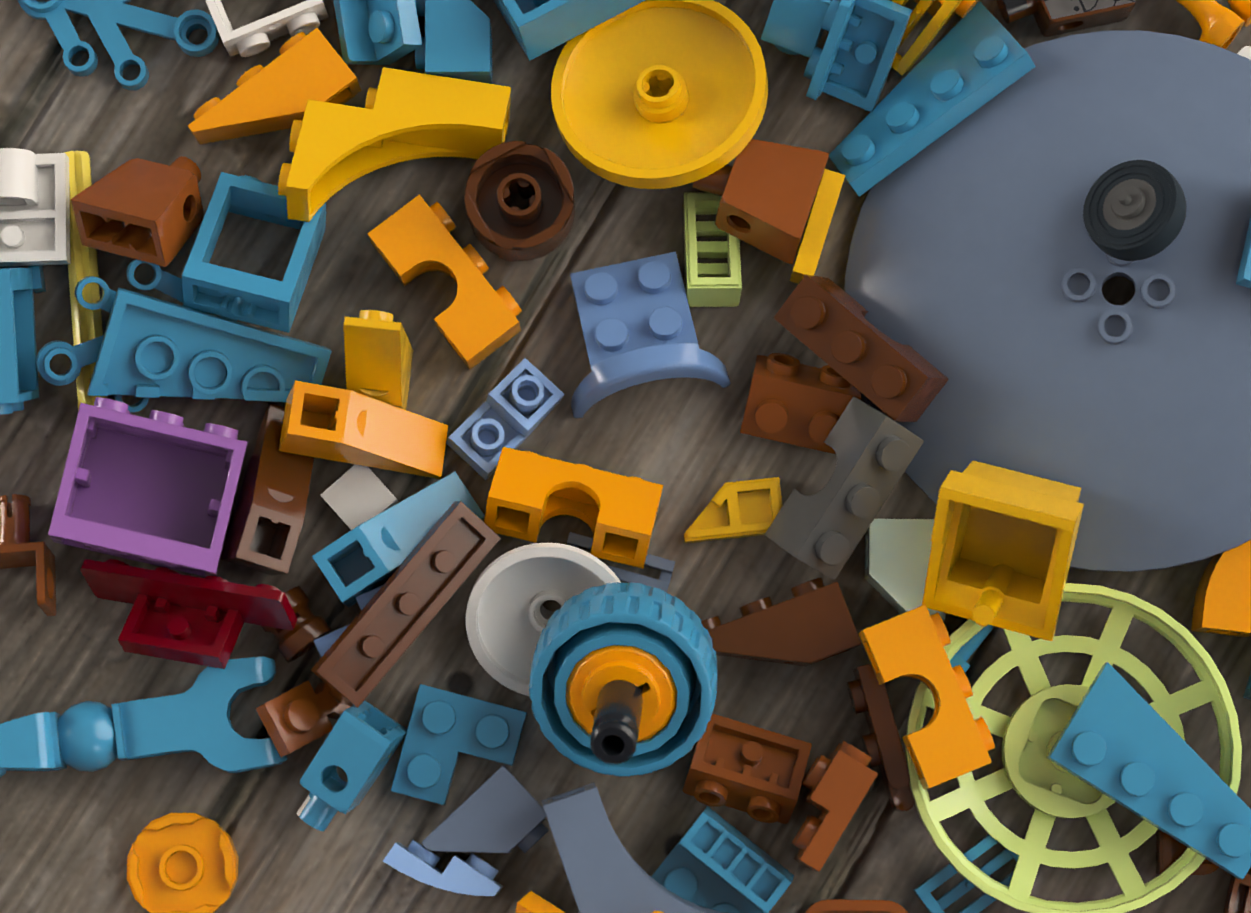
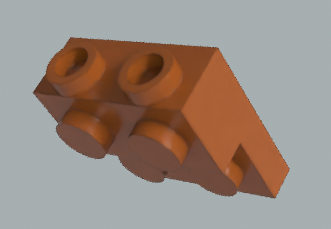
M845 741L838 743L828 758L822 754L820 757L817 756L802 781V785L809 789L803 800L822 812L818 818L813 815L806 817L791 844L799 848L794 860L812 871L820 872L878 773L867 767L872 758Z

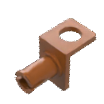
M12 494V503H8L7 495L0 496V569L36 566L37 604L47 616H56L55 556L44 542H30L29 506H31V498L25 495Z

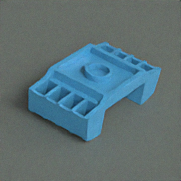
M707 806L651 877L671 892L699 906L727 913H769L792 883L794 875Z

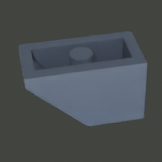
M502 765L431 832L421 844L428 851L510 853L518 846L526 853L549 831L542 823L547 817L542 805Z

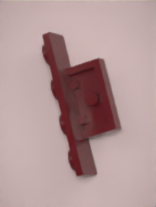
M85 559L80 568L81 573L97 598L133 604L118 638L122 649L128 653L225 669L244 623L294 630L298 620L286 594L268 584L249 586L230 583L224 578L212 575L205 578L181 575L174 570L159 567L155 570L129 566L115 559H109L105 562Z

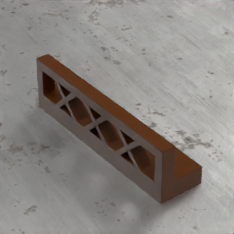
M455 501L311 669L312 672L332 688L329 694L340 704L356 708L361 705L501 539L462 501Z

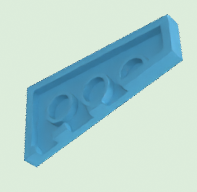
M118 287L87 394L88 396L135 395L136 397L145 398L166 396L192 397V399L206 400L227 398L245 399V401L286 402L295 380L322 385L332 351L327 347Z
M1108 662L1104 663L1046 758L1234 877L1244 879L1251 867V809Z

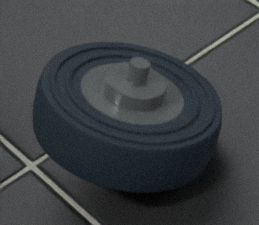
M1147 160L1126 161L1107 170L1092 185L1084 203V224L1090 238L1106 254L1123 261L1144 260L1163 251L1177 237L1186 217V198L1183 189L1175 177L1161 165Z

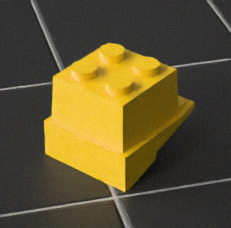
M974 460L962 473L951 470L940 486L922 605L926 604L928 609L973 620L980 626L992 625L1053 641L1084 504L1078 503L1081 488Z

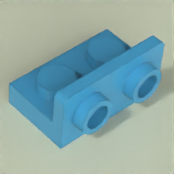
M333 0L342 58L346 64L391 65L422 45L415 0Z

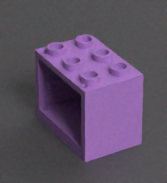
M102 397L95 398L94 406L80 403L48 532L52 541L203 577L216 576L246 454L247 442L238 440L239 431L212 423H206L204 431L184 427L183 417L157 410H151L149 418L130 414L128 404Z

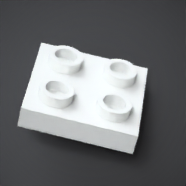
M0 148V267L71 264L69 157L66 153L35 154L25 149Z

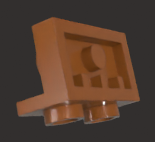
M712 713L704 735L697 741L683 792L694 796L697 801L708 806L720 807L724 805L747 812L750 817L760 822L787 824L798 800L812 743Z

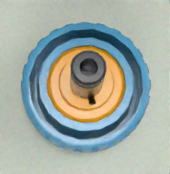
M615 582L591 587L564 602L563 607L552 614L546 627L542 630L534 651L529 682V697L532 700L534 718L538 721L540 730L546 739L554 745V748L583 768L615 776L644 775L666 768L693 749V745L702 738L707 724L711 720L718 686L716 651L713 649L712 638L708 630L704 628L697 614L690 610L683 601L666 593L664 590L632 582Z

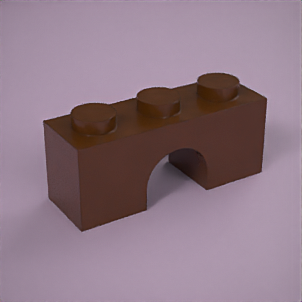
M805 274L773 318L892 420L917 422L949 379L912 347L892 340L875 328L865 318L868 310L831 279Z

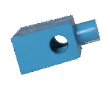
M365 700L358 708L349 707L344 710L299 782L310 793L297 811L298 817L311 827L319 831H325L337 811L347 814L358 806L405 738L407 728ZM337 766L345 771L348 778L347 782L339 777Z

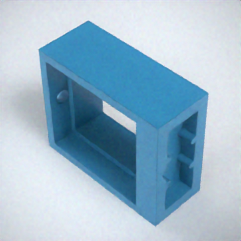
M221 172L182 274L183 306L289 333L326 230V203L319 208L310 222L288 219L286 196L278 195V186L261 182L252 176H236ZM228 212L300 230L283 281L209 263Z
M32 268L0 269V414H11L13 411L24 410V401L39 398Z

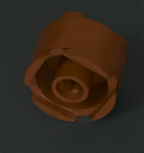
M509 141L496 145L476 160L466 183L464 201L470 226L479 242L493 254L510 262L534 260L554 251L567 237L573 227L575 216L573 182L564 162L554 152L544 147L526 144V142ZM519 193L523 199L530 198V207L520 210L517 206H512L511 196Z

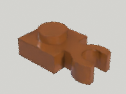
M308 680L255 708L280 757H284L331 732L333 726L328 718L338 719L344 710L351 707L337 702L329 694L332 688L324 681L317 685L315 692Z

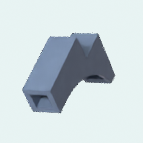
M595 782L542 800V805L579 913H652L653 911H661L663 913H727L699 906L681 898L647 874L631 857L617 837L605 812Z

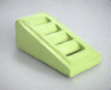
M689 192L683 195L684 270L689 307H735L740 303L742 290L740 239L720 230L715 225V221H696V215L717 214L722 197L708 192ZM696 236H727V241H697ZM697 258H727V263H697Z

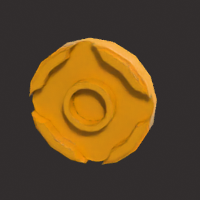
M169 813L152 820L132 844L127 855V881L134 899L149 913H215L232 894L238 880L239 857L231 836L216 821L198 813Z

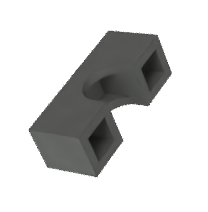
M853 396L824 443L835 450L837 456L836 468L831 479L823 489L813 495L806 496L793 489L764 535L795 558L834 581L924 440Z

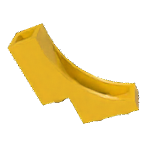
M383 67L378 88L369 87L365 108L308 99L303 120H294L289 140V151L294 153L292 163H283L279 175L278 195L286 196L287 218L310 222L319 208L343 187L363 175L392 164L432 157L478 159L492 147L505 143L510 120L511 87Z

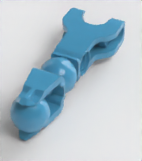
M264 656L229 659L225 669L208 666L198 675L193 686L185 693L114 703L112 708L100 702L83 701L70 706L62 714L58 712H41L1 723L0 778L6 771H58L67 769V765L78 771L94 772L106 768L117 758L124 761L184 752L200 753L209 763L228 773H239L280 765L287 760V755L280 757L271 738H243L234 731L230 721L231 704L241 692L254 687L265 686L273 680L276 674L275 660Z

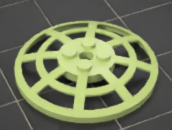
M1066 583L1062 602L1090 603L1111 608L1099 640L1085 636L1061 635L1054 636L1053 641L1044 639L1032 641L1029 635L1003 629L1011 651L999 657L984 670L971 687L973 696L966 698L974 720L983 717L990 733L1003 738L1002 762L1004 768L978 780L974 779L972 771L956 778L960 788L930 800L928 791L923 789L905 746V758L910 776L909 785L919 818L936 848L959 874L983 893L1012 908L1029 913H1125L1146 906L1174 890L1199 868L1205 858L1192 849L1187 848L1182 856L1164 872L1144 884L1129 853L1139 848L1156 833L1158 828L1143 819L1130 832L1120 837L1107 811V808L1114 804L1115 801L1046 757L1106 662L1111 666L1114 664L1120 667L1142 686L1153 701L1149 705L1184 741V730L1179 715L1211 702L1217 721L1220 742L1219 777L1236 794L1240 783L1242 758L1238 716L1228 686L1210 654L1183 625L1162 609L1132 594L1099 585ZM1134 617L1148 624L1169 640L1192 665L1200 682L1169 694L1164 684L1148 666L1131 653L1121 649V644L1132 618ZM968 619L949 636L951 644L944 646L949 661L964 644L986 626H980L975 621ZM1069 652L1087 654L1092 657L1081 685L1066 684L1051 687L1039 656ZM1018 666L1030 697L1018 706L1011 717L982 706L981 704L985 696L995 683L1011 669ZM921 681L915 690L907 720L906 735L923 728L927 707L934 710L932 693ZM1014 789L1022 800L1034 808L1025 838L1022 839L1002 825L988 809L984 801ZM969 808L974 818L993 839L1007 850L1019 855L1009 887L992 879L970 862L948 837L940 821ZM1056 817H1086L1100 847L1091 850L1069 852L1047 849L1046 845ZM1108 863L1123 894L1108 899L1077 903L1050 901L1030 896L1040 864L1050 867L1076 869Z

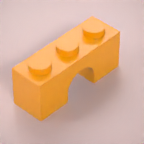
M419 194L367 234L374 248L404 286L420 274L428 271L443 272L454 279L457 283L456 297L446 310L434 318L437 329L469 370H471L521 332L520 323L516 316L522 310L504 286L495 291L482 275L489 268L475 248L469 243L462 249L450 232L456 228V225L437 201L429 207Z
M503 447L488 494L484 523L497 534L536 543L540 529L548 519L559 515L574 516L587 523L593 532L594 537L590 554L597 558L643 569L657 517L663 485L648 482L639 477H628L595 469L585 464H574L541 456L531 451H520Z
M925 604L862 630L859 636L880 685L900 677H911L923 682L932 693L934 711L930 721L920 730L902 737L923 789L932 788L992 763L988 753L989 750L995 748L992 735L983 717L974 720L966 698L973 696V692L961 665L952 667L945 652L944 646L951 644L940 614L937 612L930 615Z

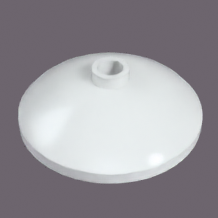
M545 542L512 549L490 563L480 574L471 590L466 609V632L470 647L480 665L491 677L510 690L529 696L530 672L534 651L542 630L555 612L547 610L543 603L548 600H554L563 607L564 602L573 596L581 594L586 589L606 585L607 583H621V581L597 557L570 545Z

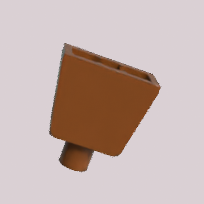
M751 139L742 152L736 156L733 166L725 165L713 174L693 182L692 187L722 197L715 220V225L720 230L783 262L793 265L829 153Z
M183 156L178 157L169 166L139 158L131 159L71 199L82 245L166 267L203 221L204 210L198 183L201 180V171L197 164Z

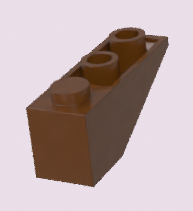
M268 403L220 559L272 576L288 574L304 522L314 457L279 451L285 408Z
M821 577L791 588L794 598L773 605L770 596L746 604L739 608L742 617L728 623L721 624L719 616L701 621L712 638V646L718 656L806 667L857 648L862 643L838 581L825 586Z

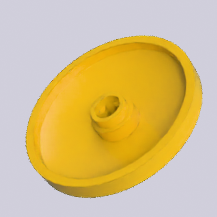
M645 0L569 40L558 57L551 82L553 113L560 134L570 152L580 163L598 176L623 186L640 189H666L686 185L703 179L723 168L740 154L753 138L763 119L768 99V77L765 61L755 35L738 15L714 0Z

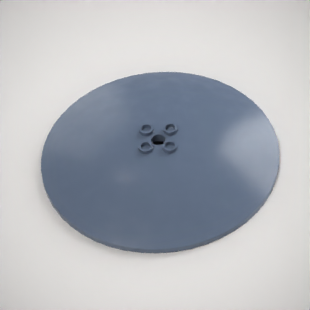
M1098 31L1075 34L1024 48L1036 67L870 188L862 205L851 240L845 274V292L868 310L865 318L875 328L892 340L912 347L949 379L917 422L895 421L924 440L905 473L936 504L940 486L949 472L953 470L962 473L973 460L1080 487L1081 493L1078 503L1084 504L1069 568L1100 572L1159 570L1202 561L1237 548L1251 540V288L1236 284L1251 217V60L1214 44L1179 35L1150 31ZM1131 160H1147L1167 169L1183 189L1187 207L1184 224L1174 241L1160 253L1139 261H1123L1103 252L1090 238L1083 219L1085 199L1095 181L1110 168ZM1121 276L1130 280L1135 288L1133 298L1124 305H1113L1106 301L1102 294V287L1108 279ZM861 393L864 403L889 417Z

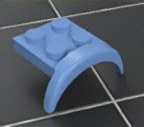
M676 251L570 273L591 372L581 381L573 394L571 407L574 418H582L594 404L615 392L650 381L669 378H700L713 381L723 388L730 386L728 371L722 361L713 354L699 349Z

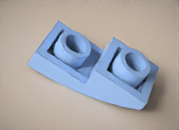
M524 358L488 393L486 401L448 437L446 444L481 477L487 480L496 471L502 448L517 449L563 399L565 394L531 362Z
M412 840L408 848L400 842L395 843L383 860L389 866L417 881L454 893L473 896H497L503 887L493 880L499 870L472 852L467 860L454 855L444 872L435 867L440 857L432 851H428L415 840Z

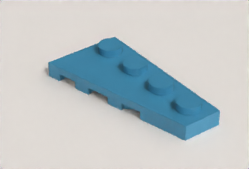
M979 1L829 154V158L838 171L845 175V180L860 197L1036 66L1028 52Z

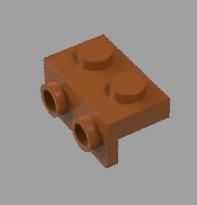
M772 353L769 356L757 355L740 433L836 454L835 450L824 443L853 396L861 399V392L829 365L817 368L800 364L797 358L783 353Z

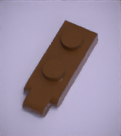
M871 663L856 667L853 670L856 680L847 682L855 714L865 712L870 734L863 735L862 742L865 754L872 758L869 766L870 768L880 767L891 806L897 811H908L914 806L915 801L910 789L909 770L885 683L879 684Z

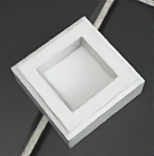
M356 464L320 494L351 530L398 502L397 498L369 467Z

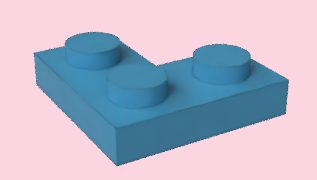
M420 684L391 791L446 805L460 752L513 766L527 712Z

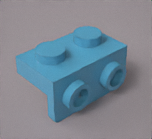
M832 0L821 26V29L829 31L823 49L819 47L814 48L805 68L804 77L811 79L806 97L817 100L820 94L824 92L872 112L877 105L913 10L890 0Z

